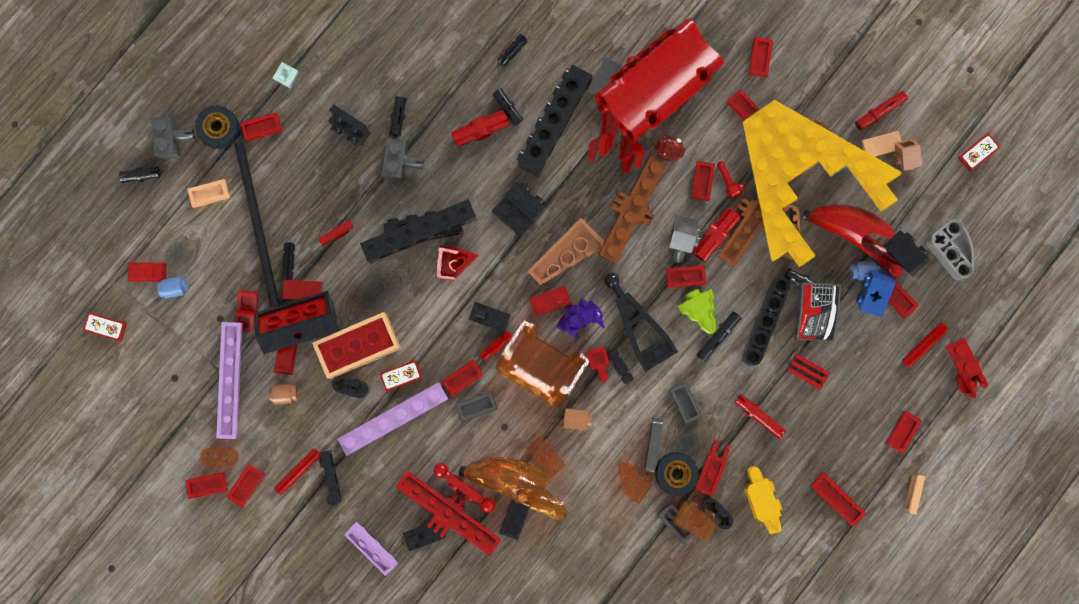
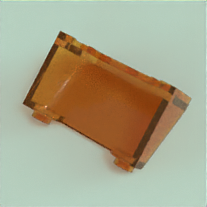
M523 320L501 354L495 369L500 375L547 404L560 408L590 360L579 352L572 353L570 356L564 354L538 338L537 327L533 323Z

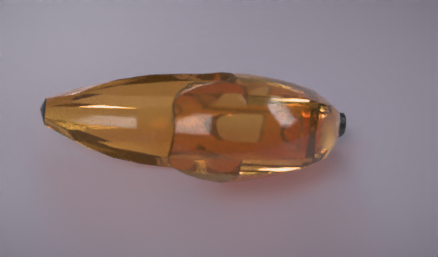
M489 457L475 461L468 466H461L459 469L460 476L524 504L556 520L560 524L566 519L564 503L545 490L549 476L543 470L530 463L514 458Z

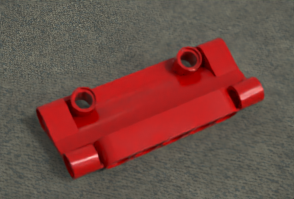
M685 19L675 29L667 30L616 71L609 78L611 83L595 94V100L601 107L608 109L613 114L624 137L628 141L634 142L649 128L658 127L661 122L710 81L711 75L724 62L722 57L704 40L694 21Z

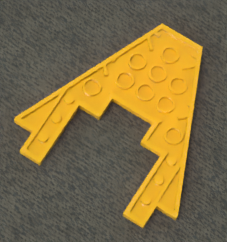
M773 100L743 121L772 262L788 252L798 267H801L815 257V254L786 216L783 209L798 199L787 183L818 162L830 177L847 166L880 212L898 201L887 184L902 174L899 170L778 101Z

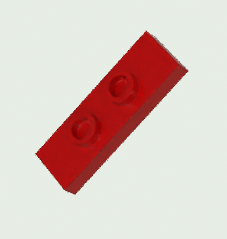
M821 472L809 485L851 527H854L866 514L825 472Z

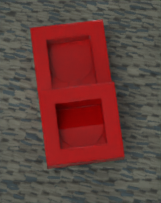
M238 291L235 323H243L242 332L254 333V313H257L259 292Z

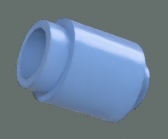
M875 260L856 261L855 264H851L852 279L864 280L865 276L869 275L871 269L880 272V264L876 263Z
M179 276L162 280L157 283L159 296L167 299L185 295L188 290V284L186 279L183 280Z

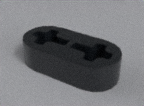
M337 376L332 382L333 389L341 394L355 398H364L369 393L368 385L360 380L346 376ZM344 379V383L349 384V388L342 387L340 390L337 381ZM362 384L365 392L357 395L358 391L353 390L352 387H359Z
M708 497L702 501V511L719 528L726 530L733 525V517L717 500ZM707 502L715 503L713 507L717 510L716 513L711 510L706 511ZM719 513L723 517L728 516L727 525H720L721 519L717 516Z

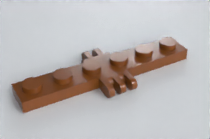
M650 155L629 195L619 190L616 191L615 194L621 197V200L613 197L612 201L618 204V206L610 203L609 208L619 213L598 256L612 264H616L636 224L642 225L644 223L648 226L650 225L651 221L645 217L653 219L655 215L649 212L650 208L646 204L667 165L666 163Z
M741 198L740 202L745 207L740 204L736 206V209L741 211L740 216L744 219L718 255L720 259L732 267L736 265L759 229L765 232L758 198L756 201L753 199L748 201Z

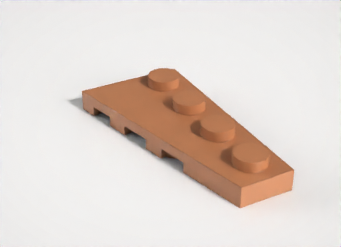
M579 218L526 272L539 285H542L601 249L605 241L582 218Z

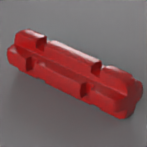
M506 331L502 334L501 338H497L487 346V349H483L479 353L484 361L488 360L491 357L490 355H494L506 346V343L511 342L513 336L510 332Z

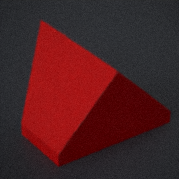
M440 245L436 277L455 281L456 277L479 255L459 248Z

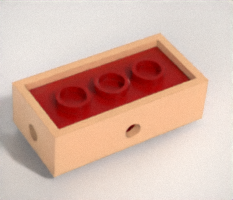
M385 312L312 343L327 379H333L402 349Z

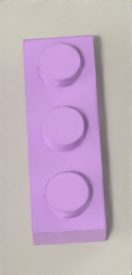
M357 522L345 533V536L385 576L398 564L393 556Z

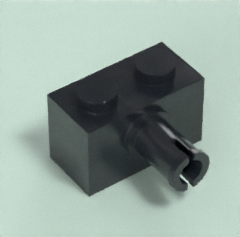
M900 230L883 247L913 277L930 261L927 256L929 252L922 245L918 247L914 243L915 239L908 232L904 234Z

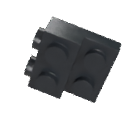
M333 104L329 109L332 114L328 120L332 126L330 129L339 135L343 133L348 136L346 139L352 144L356 145L359 143L363 146L371 134L367 126Z
M516 182L492 210V213L521 237L545 211V202L538 195L532 196L529 193L531 189L525 183L520 185Z

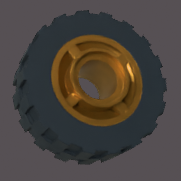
M212 105L209 108L203 109L198 114V118L195 121V130L200 140L206 146H210L212 149L228 148L238 139L240 125L231 110L224 106ZM216 124H222V128L219 131L213 130Z
M678 452L668 453L657 462L654 477H656V483L659 485V488L665 493L682 496L692 491L693 487L697 485L699 470L696 462L690 456ZM676 468L681 472V476L678 479H674L672 476V472Z

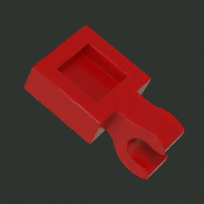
M605 347L587 351L586 355L591 371L597 369L600 381H607L609 378L605 367L609 366L610 363Z

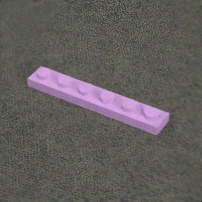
M222 322L216 438H238L243 323Z
M438 382L337 440L346 456L443 403L448 400V397Z

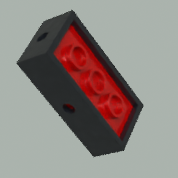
M328 290L254 313L255 338L263 354L275 352L339 331L336 309Z

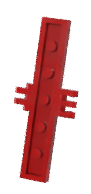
M408 470L395 488L434 516L427 527L430 529L436 523L437 526L433 532L437 533L440 527L444 529L439 535L441 538L451 528L488 556L493 553L500 543L501 539L462 511L465 508L462 504L466 499L462 497L458 502L456 500L460 495L458 491L453 497L449 495L446 499Z

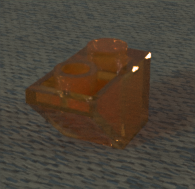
M620 461L618 468L622 492L640 504L653 486L649 483L651 479L644 473L639 475L633 471L636 467L628 461H625V463Z

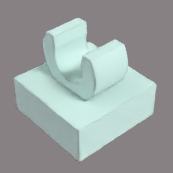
M281 62L273 79L291 89L299 75V71Z

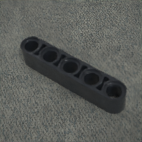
M785 277L773 280L769 286L742 355V360L747 366L760 364L764 357L790 290V282ZM777 282L783 283V291L777 290ZM770 299H774L777 302L776 309H772L769 306ZM763 317L770 319L769 327H765L762 324ZM757 334L763 337L764 341L761 345L755 342ZM750 352L756 354L757 359L754 363L748 360Z

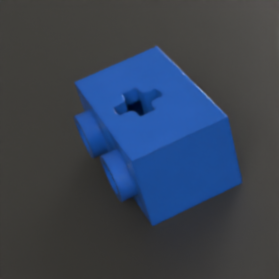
M871 269L869 275H866L864 278L863 291L857 295L856 303H858L859 311L880 317L883 316L896 284L893 275Z

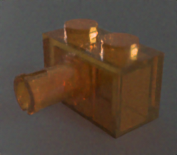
M690 499L688 502L683 500L672 522L708 542L719 523V520L715 518L717 514L708 509L705 512L698 508L699 504Z

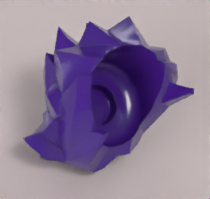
M583 298L580 299L578 305L571 303L570 308L565 307V314L556 326L561 332L566 331V333L575 338H579L577 335L578 329L584 328L590 322L598 323L603 329L605 328L601 309L592 300L587 302Z

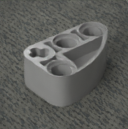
M952 219L932 232L926 238V245L953 279L962 280L970 277L973 273L974 249L970 235L960 220ZM949 225L954 226L955 233L950 232ZM937 238L940 240L938 244L935 242ZM947 251L952 254V260L946 257ZM959 266L963 267L964 275L959 273Z

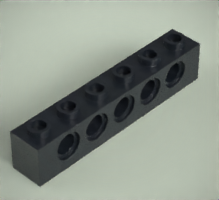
M573 64L570 70H565L561 86L557 85L553 92L554 99L546 104L544 117H539L535 124L537 129L534 135L530 134L526 141L528 146L525 151L521 150L517 157L519 161L518 167L536 177H539L592 79L590 73ZM569 84H573L577 89L569 91L566 87ZM564 100L568 105L561 108L557 103ZM554 116L559 121L556 124H551L548 119ZM541 133H547L550 138L548 140H541L539 136ZM533 149H538L541 154L538 157H533L530 152Z
M469 199L361 242L360 245L367 262L371 264L477 221Z

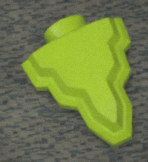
M696 289L685 295L686 301L677 306L682 315H687L691 321L697 322L700 328L709 335L716 332V320L713 316L715 310L713 300L715 297L712 289L700 293L699 289Z

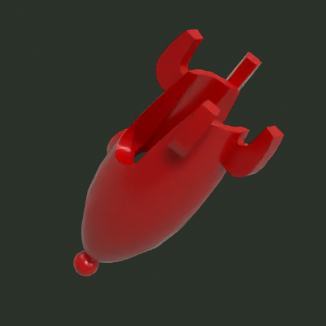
M634 56L628 57L626 63L629 62ZM599 104L598 111L602 113L600 139H593L588 148V160L593 163L597 151H599L600 156H606L607 150L612 149L617 127H619L613 114ZM621 131L619 161H623L622 173H629L633 158L632 154L635 155L634 167L639 168L643 160L644 149L640 143H636L637 140L634 142L628 141Z

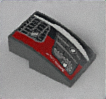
M799 283L795 340H835L840 308L841 284Z

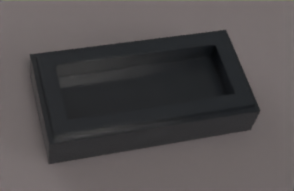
M513 497L499 534L518 541L531 503H520L516 501V497Z

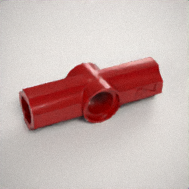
M501 110L487 117L475 118L468 125L452 131L451 134L458 148L472 141L488 138L493 132L509 126V122L505 112Z
M727 208L716 223H713L703 235L704 238L692 251L695 257L705 262L712 252L723 243L729 235V231L741 218L734 210Z

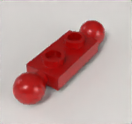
M437 463L434 466L433 473L437 478H445L449 482L447 485L456 492L458 489L463 492V497L469 502L473 503L475 501L479 503L483 512L490 513L495 509L496 504L492 498H484L475 489L453 473H450L446 464Z

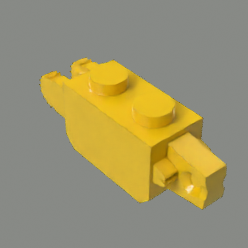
M750 466L747 469L750 483L746 484L744 490L754 518L764 523L769 534L780 532L782 529L779 517L781 516L782 506L779 499H775L773 494L775 492L774 484L768 478H763L758 467Z

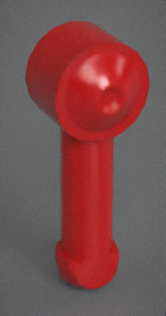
M719 161L717 168L726 183L727 196L731 199L740 196L741 191L745 189L744 184L733 183L725 162Z

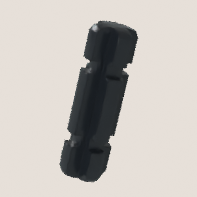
M519 34L516 41H513L504 51V55L501 54L497 59L498 63L505 67L509 63V59L512 60L521 50V46L523 47L527 43V38Z
M286 242L284 243V271H282V278L284 280H292L295 244Z
M613 348L607 352L609 360L612 359L613 362L611 363L618 375L622 376L621 380L623 383L628 384L634 377L631 372L628 373L629 369L622 357L618 356L619 352L617 349Z

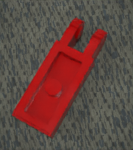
M965 338L945 346L961 379L965 381L972 394L978 392L974 381L971 379L974 376L982 388L988 387L986 378L982 374V370Z
M716 439L713 442L710 453L706 457L697 480V485L694 487V490L711 497L715 493L731 448L730 445L726 444L721 458L715 456L719 447V441Z

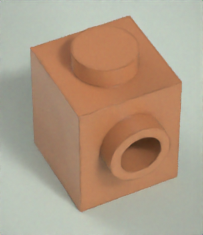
M914 139L894 143L895 154L893 158L896 165L906 171L922 166L921 146Z

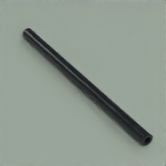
M237 142L234 145L270 307L273 308L280 305L245 145L244 142Z

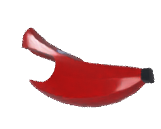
M833 204L819 207L812 211H804L803 220H807L851 242L879 262L894 276V279L901 276L903 267L885 251L881 243L868 235L874 233L891 239L895 231L884 219L870 211L850 205Z

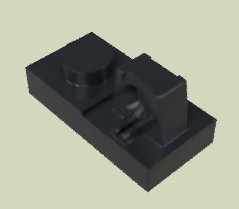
M475 302L468 320L505 333L511 314Z
M429 523L403 532L408 550L412 551L446 538V535L443 538L439 536L443 529L440 527L438 532L435 533L433 530L437 524L434 523L429 529L427 527Z

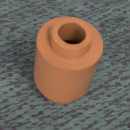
M292 384L272 386V390H269V400L273 401L274 405L298 401V388L296 385L292 386Z

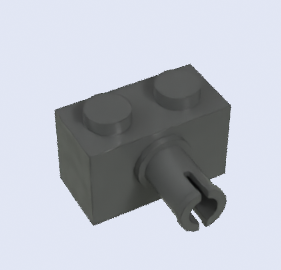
M170 115L151 118L155 156L161 160L180 158L179 141L195 140V136H193L195 134L194 129L177 130V121Z
M387 138L382 177L384 180L403 182L406 167L423 170L424 158L408 156L409 145L406 140Z
M679 215L675 216L669 248L675 249L672 256L674 261L683 262L686 252L692 253L693 247L698 246L701 229L698 228V220Z

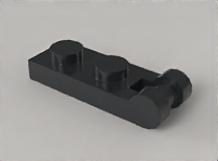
M328 450L320 452L319 463L325 471L323 476L324 485L329 489L330 495L327 498V502L329 505L334 506L341 502L342 497L332 451Z

